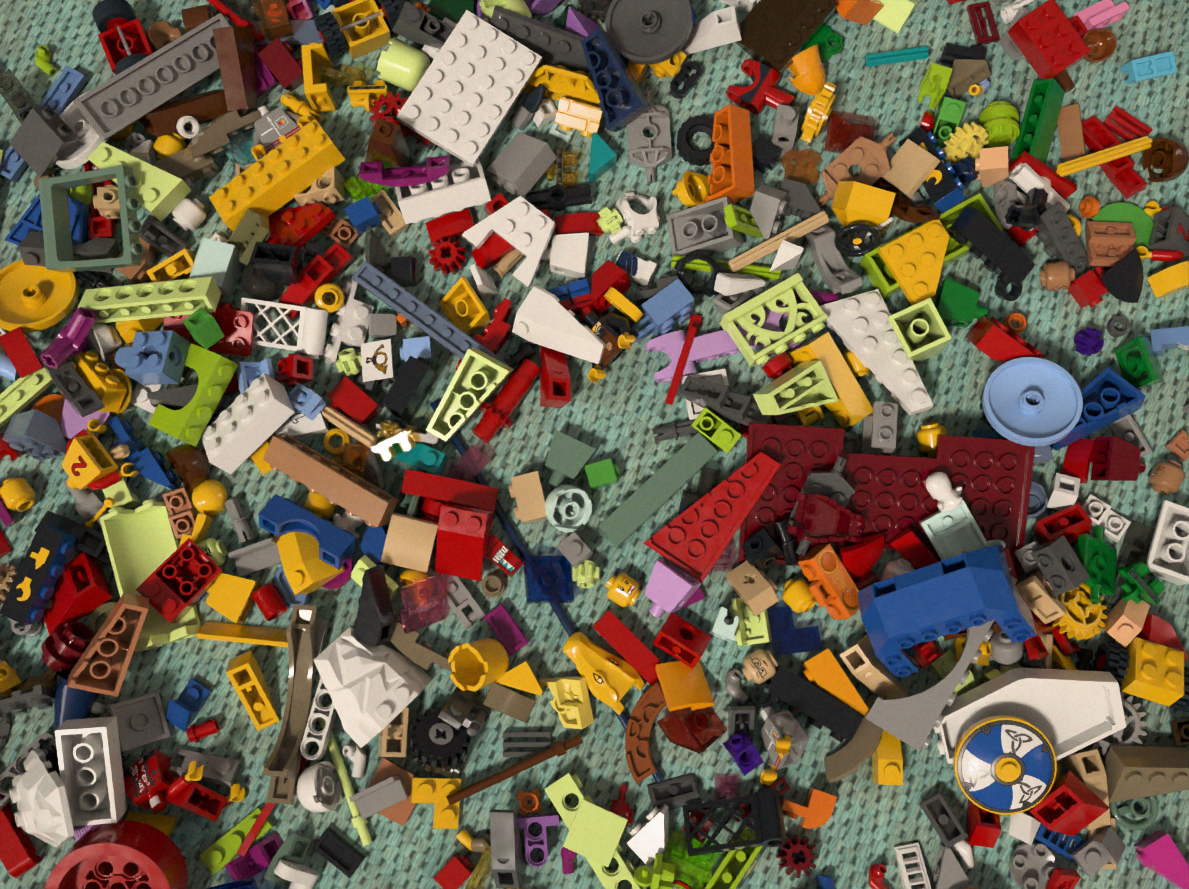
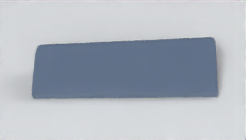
M290 20L294 34L279 38L283 42L287 40L291 45L322 43L314 20ZM250 21L254 28L264 35L262 42L254 39V46L269 45L273 40L269 41L264 21Z

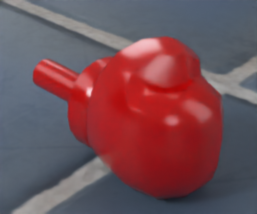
M621 785L618 800H612L609 811L628 819L626 828L629 823H633L634 812L631 808H628L629 802L624 801L627 786Z

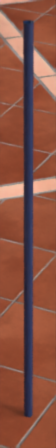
M438 400L430 403L434 412L440 404ZM456 433L451 440L477 484L489 486L459 434ZM497 499L494 511L570 637L577 632ZM614 711L626 731L629 717L625 711L620 715ZM652 757L657 771L652 776L656 783L665 779Z

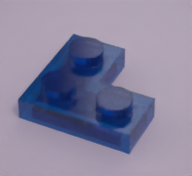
M790 606L767 609L774 656L822 649L818 626L795 629Z

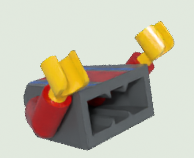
M1156 201L1148 202L1144 207V211L1151 218L1156 213V218L1149 248L1152 251H1148L1144 246L1136 248L1138 254L1141 255V262L1145 258H1151V261L1170 262L1189 257V218L1186 213L1178 206L1171 208L1163 206V208H1160Z

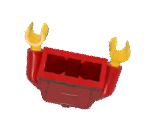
M191 761L187 774L184 773L180 777H176L167 787L165 801L187 812L216 822L222 809L231 805V801L240 802L244 800L245 787L240 788V784H233L230 787V795L224 794L222 796L194 782L202 778L204 765L196 767L197 761Z

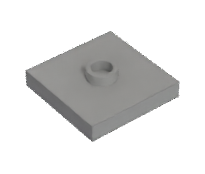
M158 691L108 706L110 716H117L121 753L171 737Z

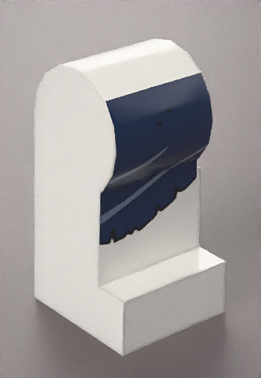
M620 251L614 264L626 271L630 280L645 287L649 286L657 268L656 263L634 257L625 251Z

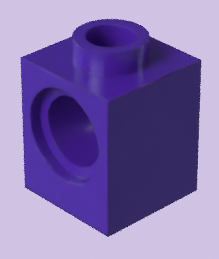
M743 730L723 743L732 760L744 776L764 762L756 747Z

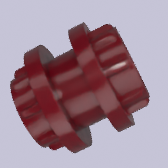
M78 621L60 623L53 630L52 635L48 636L42 643V659L44 663L55 671L72 670L94 638L92 631L85 624Z

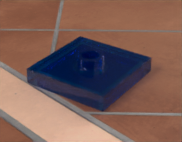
M564 556L523 557L527 603H572L574 601L571 565Z

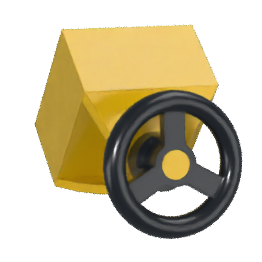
M838 181L831 209L843 228L835 235L834 244L836 249L850 257L864 256L876 249L880 243V234L874 227L888 220L896 193L855 181ZM867 232L873 236V242L870 246L865 243L864 239ZM846 233H848L847 238H842ZM852 244L853 246H858L861 250H850L843 245Z

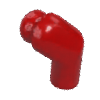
M874 863L869 868L868 884L872 889H889L883 883L884 873L887 872V869L882 863Z

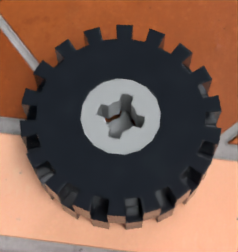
M435 707L434 712L427 709L424 716L422 714L417 716V720L412 724L408 747L409 751H411V758L413 760L417 758L416 764L419 767L424 764L425 770L430 772L431 768H434L435 773H440L441 769H444L445 773L451 771V766L456 769L459 767L460 761L463 763L466 759L471 736L468 735V728L461 725L457 730L438 717L441 712L440 707Z

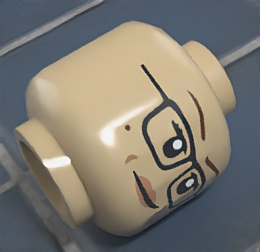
M759 648L743 658L745 667L741 670L748 681L753 679L755 683L760 684L775 675L778 664L769 650L764 651Z

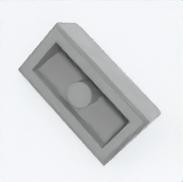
M1132 414L1109 424L1115 437L1140 448V457L1153 452Z

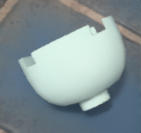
M570 484L561 485L553 489L545 500L546 518L556 529L565 533L578 530L577 527L581 524L585 525L588 522L592 513V502L588 498L587 493L581 488Z

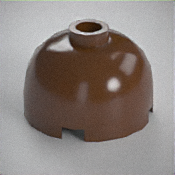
M1159 137L1153 139L1152 147L1144 150L1141 159L1143 171L1148 168L1150 178L1147 179L1152 182L1161 183L1177 179L1188 167L1189 152L1187 147L1181 141L1174 138ZM1151 165H1152L1155 169H1163V172H1162V173H1156V172H1154V171L1151 169Z
M181 444L166 452L171 467L176 469L181 476L179 479L188 490H193L206 481L210 474V466L205 449L200 451L199 448L190 444Z

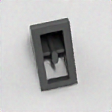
M727 706L728 738L743 730L753 743L755 706Z

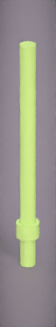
M320 718L318 721L323 730L326 722L324 718ZM332 731L328 749L353 819H351L354 828H357L362 844L365 846L372 843L366 825L368 821L367 818L362 819L356 801L350 802L349 797L355 795Z

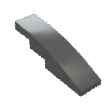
M690 375L687 376L678 392L679 396L702 408L706 407L713 413L748 426V422L771 423L774 415H762L758 405L753 403L752 397L731 392L727 385Z

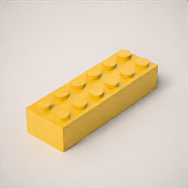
M314 119L294 135L288 137L275 149L269 151L267 155L256 163H253L241 174L235 176L222 188L216 190L214 194L209 196V199L223 222L234 231L248 208L265 217H269L292 200L294 195L300 194L311 186L313 181L317 178L320 179L324 176L325 172L334 166H338L346 159L317 120Z

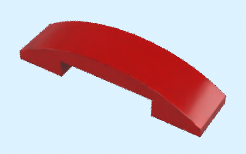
M90 160L84 164L85 172L98 170ZM110 179L92 183L94 195H97V187L114 185L113 181ZM92 201L91 218H88L90 240L94 237L113 238L116 219H107L101 216L98 209L94 208Z
M547 209L540 210L547 217L553 220ZM495 233L479 249L475 248L471 254L477 266L486 270L500 261L499 258L515 250V248Z

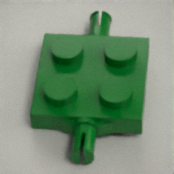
M1102 526L1094 527V537L1087 533L1078 535L1077 557L1090 576L1083 583L1087 584L1091 589V603H1100L1101 593L1106 596L1115 594L1117 551L1110 548L1105 542V528Z

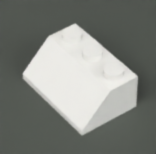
M1164 500L1145 565L1156 577L1177 585L1189 584V508Z

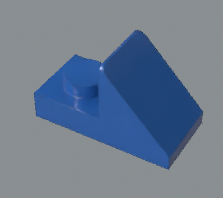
M191 678L178 699L170 700L166 720L183 732H186V729L189 728L212 693V690Z

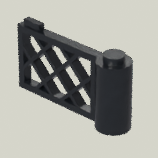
M763 787L755 795L704 803H702V799L689 800L687 805L682 806L689 857L759 846L779 847L787 843L780 794L773 787ZM751 803L752 811L746 819L736 812L740 805ZM723 807L729 813L720 822L712 814L717 808ZM700 811L705 816L696 826L690 821L689 812ZM733 815L743 822L736 832L725 826ZM708 819L719 825L711 836L701 830ZM748 825L755 831L756 839L745 841L739 835ZM722 829L732 835L726 844H720L715 840ZM698 832L708 839L703 847L693 848L692 840Z

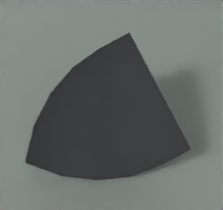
M1133 249L1113 267L1105 266L1103 269L1106 273L1100 277L1112 296L1127 303H1138L1144 279L1140 256L1137 250Z

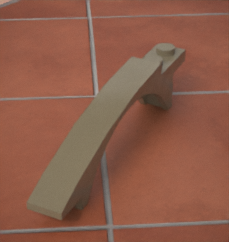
M294 604L290 626H287L286 636L289 648L288 693L280 733L274 750L263 769V775L271 777L267 803L294 805L302 756L300 747L311 709L318 606Z

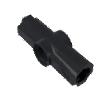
M589 183L567 187L554 185L550 189L528 192L525 195V200L538 210L553 209L555 211H562L566 207L592 204ZM555 196L563 197L560 201H556L553 198Z

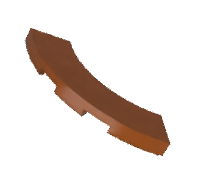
M658 681L637 701L626 728V758L636 784L657 771L650 753V732L657 715L667 705Z

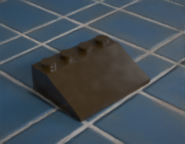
M760 0L740 23L742 40L735 43L757 62L771 67L781 75L793 61L792 58L802 51L831 17L838 3L834 0Z

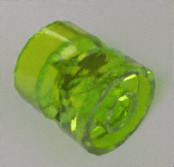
M359 172L358 177L352 176L343 182L344 187L355 202L385 190L383 185L360 179Z

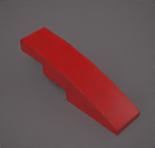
M1095 115L1082 122L1084 143L1091 153L1123 144ZM1128 156L1100 165L1109 180L1126 199L1143 191L1147 186V183L1133 170L1135 163Z
M406 469L401 493L494 512L498 489Z
M607 610L592 627L651 686L657 681L660 685L655 668L656 664H661L662 662L610 610Z

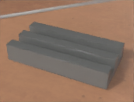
M503 732V757H531L542 752H508V747L550 748L551 732ZM508 737H546V742H508Z

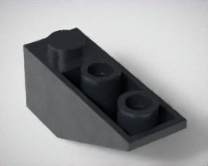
M382 565L365 570L353 635L376 647L391 640L395 620Z

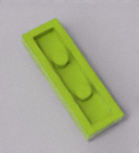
M734 204L723 207L725 212L724 220L729 228L757 238H763L749 210Z
M261 807L254 810L199 855L213 875L240 855L237 851L261 813ZM269 818L266 819L253 843L274 827Z

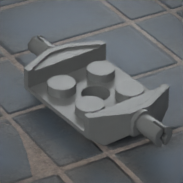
M838 456L833 469L830 468L829 471H810L800 493L823 495L835 500L838 505L846 507L851 495L855 494V490L846 482L841 473L847 459ZM796 501L788 519L790 525H793L798 501ZM802 539L796 553L805 556L812 542Z

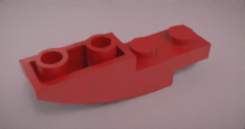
M335 242L322 256L317 254L301 271L298 283L290 284L278 302L309 307L315 301L314 297L317 289L321 285L329 283L353 260V257ZM293 310L287 316L293 322L300 316V311Z
M504 298L501 304L498 303L493 312L495 317L492 323H488L483 333L485 337L478 334L474 337V340L495 355L503 347L512 332L511 325L506 323L514 308L512 301ZM462 359L459 360V362H458V364H457V366H456V371H457L459 365L461 364Z

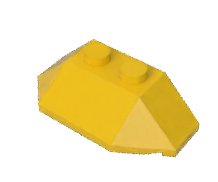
M546 64L538 68L523 89L524 92L530 93L539 84H542L547 88L544 95L546 98L560 101L562 96H567L600 106L599 96L594 88L592 76L584 71L569 70L562 65Z

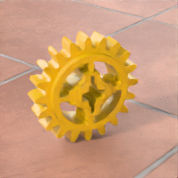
M826 82L824 88L818 90L806 112L801 128L804 131L801 140L811 143L814 136L818 137L831 114L832 105L836 98L834 94L836 85Z
M1082 583L1076 589L1058 595V600L1066 607V614L1055 619L1052 626L1059 625L1060 634L1067 632L1069 639L1076 637L1077 641L1087 640L1101 633L1100 629L1106 626L1102 620L1107 619L1108 616L1102 613V611L1107 609V607L1101 605V602H1090L1091 589L1087 584Z

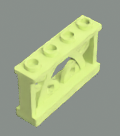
M799 273L723 315L720 322L721 327L724 331L728 332L750 367L756 364L758 366L763 365L770 359L769 356L774 353L780 355L789 348L788 345L791 343L799 344L807 338L806 335L810 332L815 334L825 327L824 323L828 319V315L823 312L803 284V279ZM793 291L797 293V295L800 297L803 303H796V298ZM781 300L783 302L782 306L787 305L788 307L780 308L776 305V301ZM765 307L776 313H788L784 332H775L761 328L765 321ZM797 310H809L813 316L812 321L804 323L802 317H807L808 315L803 312L797 313ZM753 314L758 315L760 318L757 325H754L756 320L751 318ZM736 324L748 332L745 338L736 327ZM796 325L799 329L793 332ZM752 335L757 337L754 342L755 347L757 343L761 342L764 344L763 350L755 351L749 346V339Z

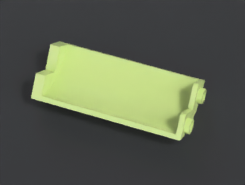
M156 499L146 500L142 503V506L134 510H123V507H115L108 510V514L99 518L120 598L124 592L142 596L136 589L179 548L178 539H176L168 519L170 514L165 502H157ZM149 603V610L134 651L149 650L196 636V633L202 627L196 604L177 623H169Z

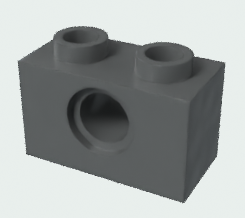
M1064 535L1045 542L1031 553L1057 596L1076 589L1090 577Z

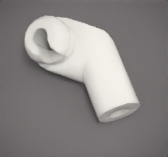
M346 744L342 752L345 757L347 756L354 763L352 777L363 778L367 759L366 754L357 744Z

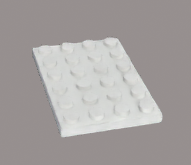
M466 10L396 116V119L474 167L542 61V57Z

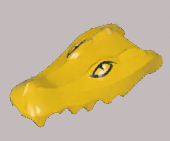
M575 632L565 642L563 653L575 663V668L579 672L580 677H585L587 688L597 699L620 715L625 709L620 702L622 697L633 685L638 690H642L645 686L637 671L620 657L594 644L581 632Z

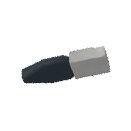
M539 84L528 94L523 102V106L521 105L512 118L511 122L518 129L523 130L534 112L542 103L547 89L544 85Z

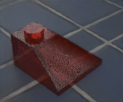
M831 111L824 151L842 153L859 136L873 141L875 131L873 117Z
M688 707L670 711L657 721V724L671 743L699 754L727 731L712 707L693 711Z

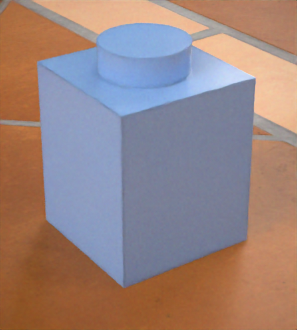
M430 336L402 339L403 346L400 347L401 360H404L406 363L410 356L416 359L419 356L430 362V364L434 363L433 342Z

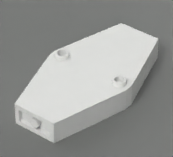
M1017 668L1009 670L956 697L951 706L946 704L941 712L945 717L938 728L933 726L935 734L939 733L940 740H936L939 754H944L947 763L953 764L954 750L962 734L977 721L990 716L1012 715L1025 719L1035 725L1051 743L1056 761L1127 726L1119 684L1110 672Z

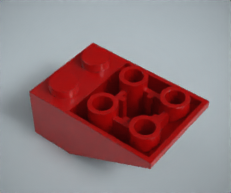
M983 315L966 335V338L975 347L993 360L1008 362L1022 357L1043 359L1045 356L993 316L988 319Z
M188 538L136 591L143 597L149 598V603L169 623H177L199 601L223 570Z
M85 552L64 565V571L54 586V593L48 599L44 608L43 617L49 636L52 635L53 630L60 623L78 621L113 598L101 564Z

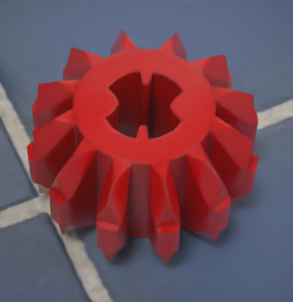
M449 237L447 242L440 238L439 245L437 243L432 244L434 250H429L428 252L431 257L429 262L431 265H434L436 272L442 270V274L446 275L448 270H450L454 275L455 267L462 270L461 263L466 262V257L464 256L466 251L465 248L461 247L460 241L457 240L453 243V239ZM449 253L451 254L450 258H447V256L446 258H444L445 254H447L448 256Z

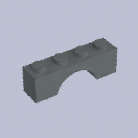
M29 231L18 246L24 265L46 267L43 233ZM94 237L88 242L72 245L73 261L117 258L120 254L117 239ZM110 268V269H99V270H88V271H98V272H109V273H112V271L114 270V268Z

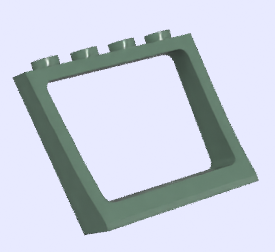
M119 165L38 180L47 270L66 273L141 266V255L144 252V248L139 242L138 232L141 231L142 226L140 221L137 220L136 210L139 209L140 204L135 197L134 188L137 187L138 182L133 175V168ZM117 178L124 249L123 256L120 258L73 261L68 190L78 186Z

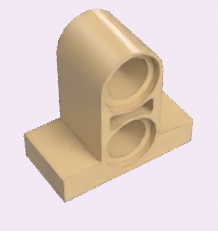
M1041 570L1025 577L1023 582L1015 585L1018 587V594L1044 624L1066 614V607L1058 600V596Z

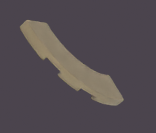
M885 696L879 697L882 700H887ZM877 697L864 701L869 710L872 708ZM867 714L851 742H848L838 752L824 757L828 782L833 783L842 780L856 772L857 768L867 758H871L879 746L883 729L865 719Z

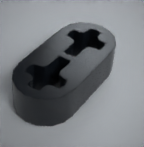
M687 62L670 83V94L674 98L682 99L686 97L700 80L702 67L698 62ZM693 69H695V70H696V74L693 73V74H691V76L688 78L687 76H688L689 70L692 71ZM684 82L683 90L676 91V86L679 87Z

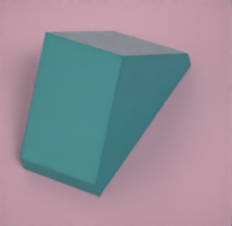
M592 133L589 182H594L617 164V154L597 133Z

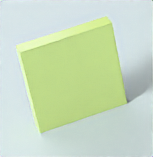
M583 799L563 847L609 867L628 819Z

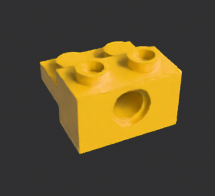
M183 249L146 272L152 282L189 279L196 256L192 250Z

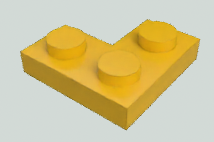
M412 777L410 802L434 803L432 828L458 829L460 801L450 805L446 796L461 790V778Z

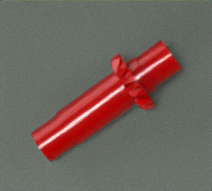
M524 359L492 403H483L480 406V410L484 414L472 431L479 439L490 443L499 429L502 427L509 429L512 426L511 418H509L541 372V369L535 363Z

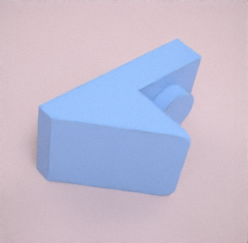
M300 383L288 395L292 406L310 420H314L326 405L322 397Z

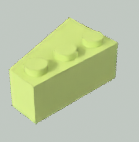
M821 360L804 361L753 394L762 415H780L839 401Z

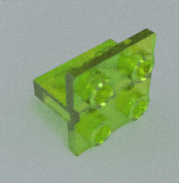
M672 831L663 853L662 862L676 864L674 880L683 881L692 889H703L705 882L709 884L711 879V867L717 853L689 857L686 836ZM692 840L693 848L704 846V844ZM679 884L672 885L678 889H686L685 887Z

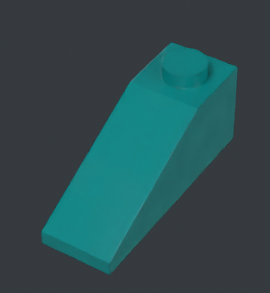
M385 435L377 451L424 473L441 476L449 459L445 453L429 446L390 435Z

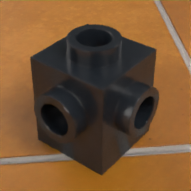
M764 528L751 535L741 545L746 551V554L743 556L751 566L756 564L761 570L773 565L776 559L784 554Z

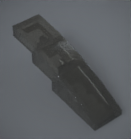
M1134 520L1131 521L1116 559L1115 594L1105 595L1102 605L1106 606L1107 609L1103 611L1109 613L1122 599L1120 595L1124 590L1120 584L1126 580L1117 570L1121 566L1129 567L1136 561L1146 563L1155 528Z

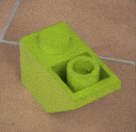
M706 407L691 425L726 453H730L743 436L736 428Z

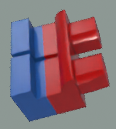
M587 278L567 284L568 292L565 285L546 290L554 294L567 311L571 310L575 315L580 314L582 323H586L584 318L594 309Z

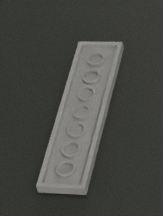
M219 13L77 98L73 103L104 142L144 117L147 113L157 109L218 71L220 67L213 29L231 26L223 15Z

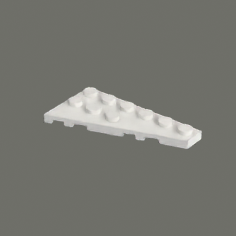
M879 289L820 306L823 312L828 315L826 320L828 328L840 336L843 344L856 355L865 368H869L875 374V379L887 387L891 392V396L910 416L932 409L933 403L913 361L906 356L887 319L891 315Z

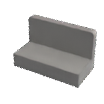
M268 538L228 553V557L234 559L239 577L241 578L282 563L275 538Z
M395 775L349 797L350 802L356 801L362 819H366L409 798L401 776Z

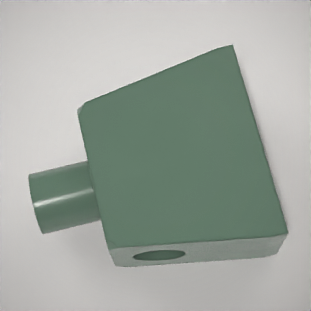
M556 430L545 463L546 469L553 472L548 484L557 488L563 484L565 478L575 482L585 469L584 466L588 465L594 457L596 449Z

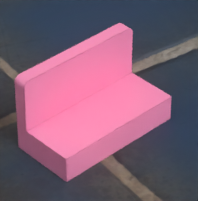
M1102 0L1075 13L1073 17L1078 15L1088 31L1102 29L1121 20L1130 7L1126 1L1115 6L1112 0Z

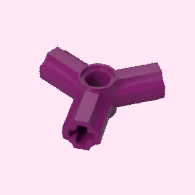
M83 307L76 310L69 324L60 331L56 340L41 353L40 358L44 361L45 365L51 369H58L73 354L78 355L89 350V339L87 336L98 319L96 313Z

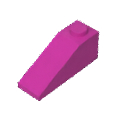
M1156 831L1134 845L1138 852L1136 857L1144 867H1148L1179 889H1189V865L1168 833Z

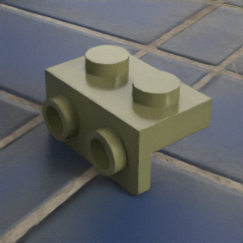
M250 208L244 213L227 241V244L235 245L239 250L240 262L248 265L256 242H266L271 233L269 218Z

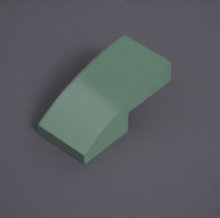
M292 833L275 854L265 873L264 879L287 885L288 880L274 873L280 859H286L292 862L303 863L312 839Z

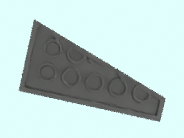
M495 5L489 24L540 55L542 61L537 68L551 64L555 66L562 65L569 70L591 71L589 70L581 41L585 39L584 37Z
M39 684L33 686V691H14L11 694V698L6 699V696H0V719L3 718L2 714L12 713V715H21L28 713V709L38 707V710L52 708L54 690Z

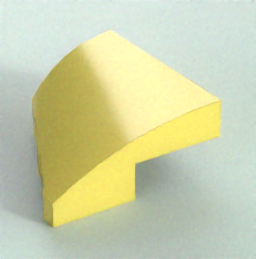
M554 677L539 681L542 688L548 686L554 698L550 703L558 712L559 719L564 728L582 730L594 723L585 677Z

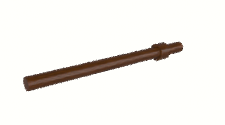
M580 734L563 742L559 740L553 743L552 747L446 796L450 805L457 803L556 755L560 757L566 754L567 750L582 744L583 740Z

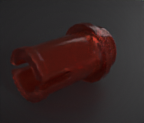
M871 570L868 574L857 581L853 580V582L860 591L880 582V579Z

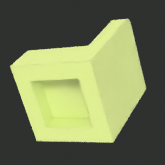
M122 477V481L102 489L106 498L111 497L115 501V504L110 507L111 509L123 507V510H128L141 503L138 495L130 492L124 477Z

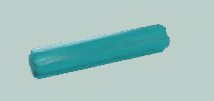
M927 46L869 53L865 56V64L867 67L926 59L929 51Z

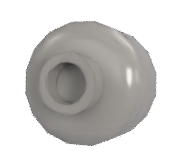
M999 630L997 634H992L990 638L991 656L995 661L1003 665H1011L1021 660L1023 642L1013 643L1003 630Z

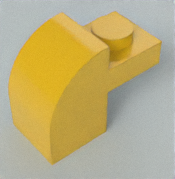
M1189 261L1168 267L1147 278L1156 298L1166 297L1179 290L1189 288Z

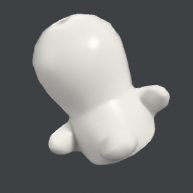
M934 472L927 477L925 481L926 489L933 499H937V507L940 511H950L961 504L962 497L959 495L962 492V487L952 489L950 479L945 473Z
M344 511L342 516L336 513L333 516L334 522L332 523L341 530L349 531L355 539H358L360 535L355 529L365 524V520Z

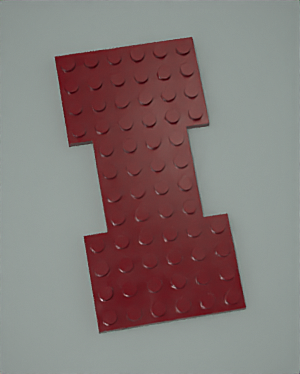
M748 422L745 463L758 453L763 452L780 463L781 466L740 525L738 562L746 561L743 556L746 554V551L741 545L751 535L756 534L764 528L775 542H778L772 522L780 518L789 519L797 501L794 499L795 493L801 492L810 471H829L830 468L833 469L838 456L847 459L841 472L842 477L855 490V494L851 495L846 508L851 513L866 517L861 538L883 533V549H894L890 542L906 528H909L940 562L941 560L919 521L939 511L937 507L938 501L933 499L927 491L925 481L930 474L943 472L949 477L952 489L962 487V492L959 496L964 500L986 541L1002 540L1010 552L1017 579L1020 581L1021 563L1016 557L1015 551L1024 547L1035 446L1021 445L1004 438L937 434L935 457L843 452V428ZM792 535V537H795L794 545L797 550L802 539ZM846 540L838 542L828 541L833 549L834 545L852 546L860 544V542ZM812 542L810 543L807 552H809L814 546L828 543ZM797 554L800 560L803 556L801 554ZM783 555L776 559L774 564L786 565Z

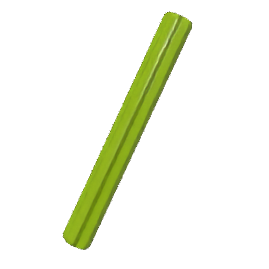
M674 254L671 267L674 268L677 260H682L685 256ZM699 259L693 260L688 264L685 263L683 268L711 272L710 265ZM716 260V263L723 264L724 269L728 270L729 273L750 274L761 279L778 281L781 276V270L770 271V266L750 264L737 272H732L728 261Z

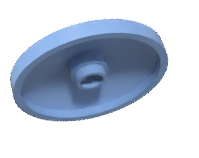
M1022 357L1002 364L990 375L984 387L982 405L985 416L991 426L1006 439L1026 446H1045L1062 440L1074 429L1082 413L1083 398L1077 382L1064 368L1046 359Z

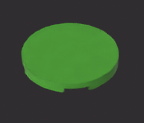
M1124 202L1112 203L1100 209L1098 214L1091 219V221L1132 223L1137 238L1133 244L1134 249L1144 246L1148 251H1152L1149 248L1154 222L1140 207Z

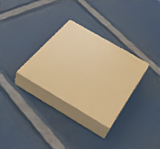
M907 139L889 161L890 170L881 177L911 198L941 161Z

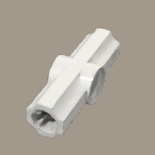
M1026 162L1019 163L1010 172L1009 178L1026 194L1033 188L1044 189L1048 193L1045 206L1047 210L1056 202L1062 204L1065 212L1069 210L1070 204L1051 187L1050 179L1039 176Z

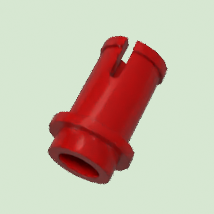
M216 718L198 725L192 724L190 728L186 729L189 741H195L196 743L200 742V739L220 731Z

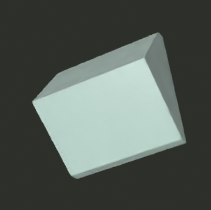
M202 238L189 279L212 276L221 294L230 297L241 264L239 261V250L235 245Z

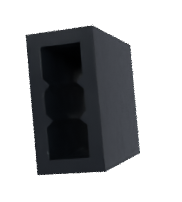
M412 356L409 357L382 402L391 414L407 423H410L436 379L433 372L434 369L429 366L430 362L419 356L417 359Z

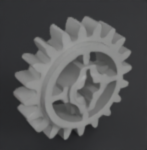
M1121 690L1122 705L1127 712L1124 713L1126 725L1130 722L1129 729L1123 738L1124 729L1109 735L1113 742L1101 739L1090 744L1089 748L1092 750L1099 747V753L1105 755L1107 750L1109 751L1110 746H1133V742L1142 745L1138 735H1147L1145 731L1140 729L1141 726L1148 725L1147 722L1140 720L1141 717L1146 715V712L1137 711L1141 704L1138 702L1131 704L1133 696L1127 695L1123 698L1124 692H1121Z

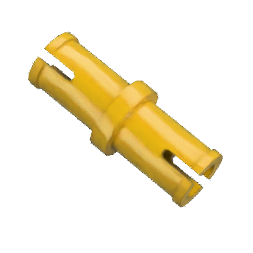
M285 92V95H282L280 99L282 105H285L297 115H307L311 121L316 119L320 124L322 116L312 110L308 103L298 100L290 92Z

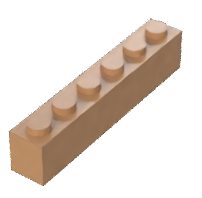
M286 433L273 435L263 458L265 462L270 464L272 469L286 473L292 481L308 486L307 489L309 491L323 495L329 503L340 505L346 509L345 511L348 514L365 520V524L373 528L389 523L399 499Z

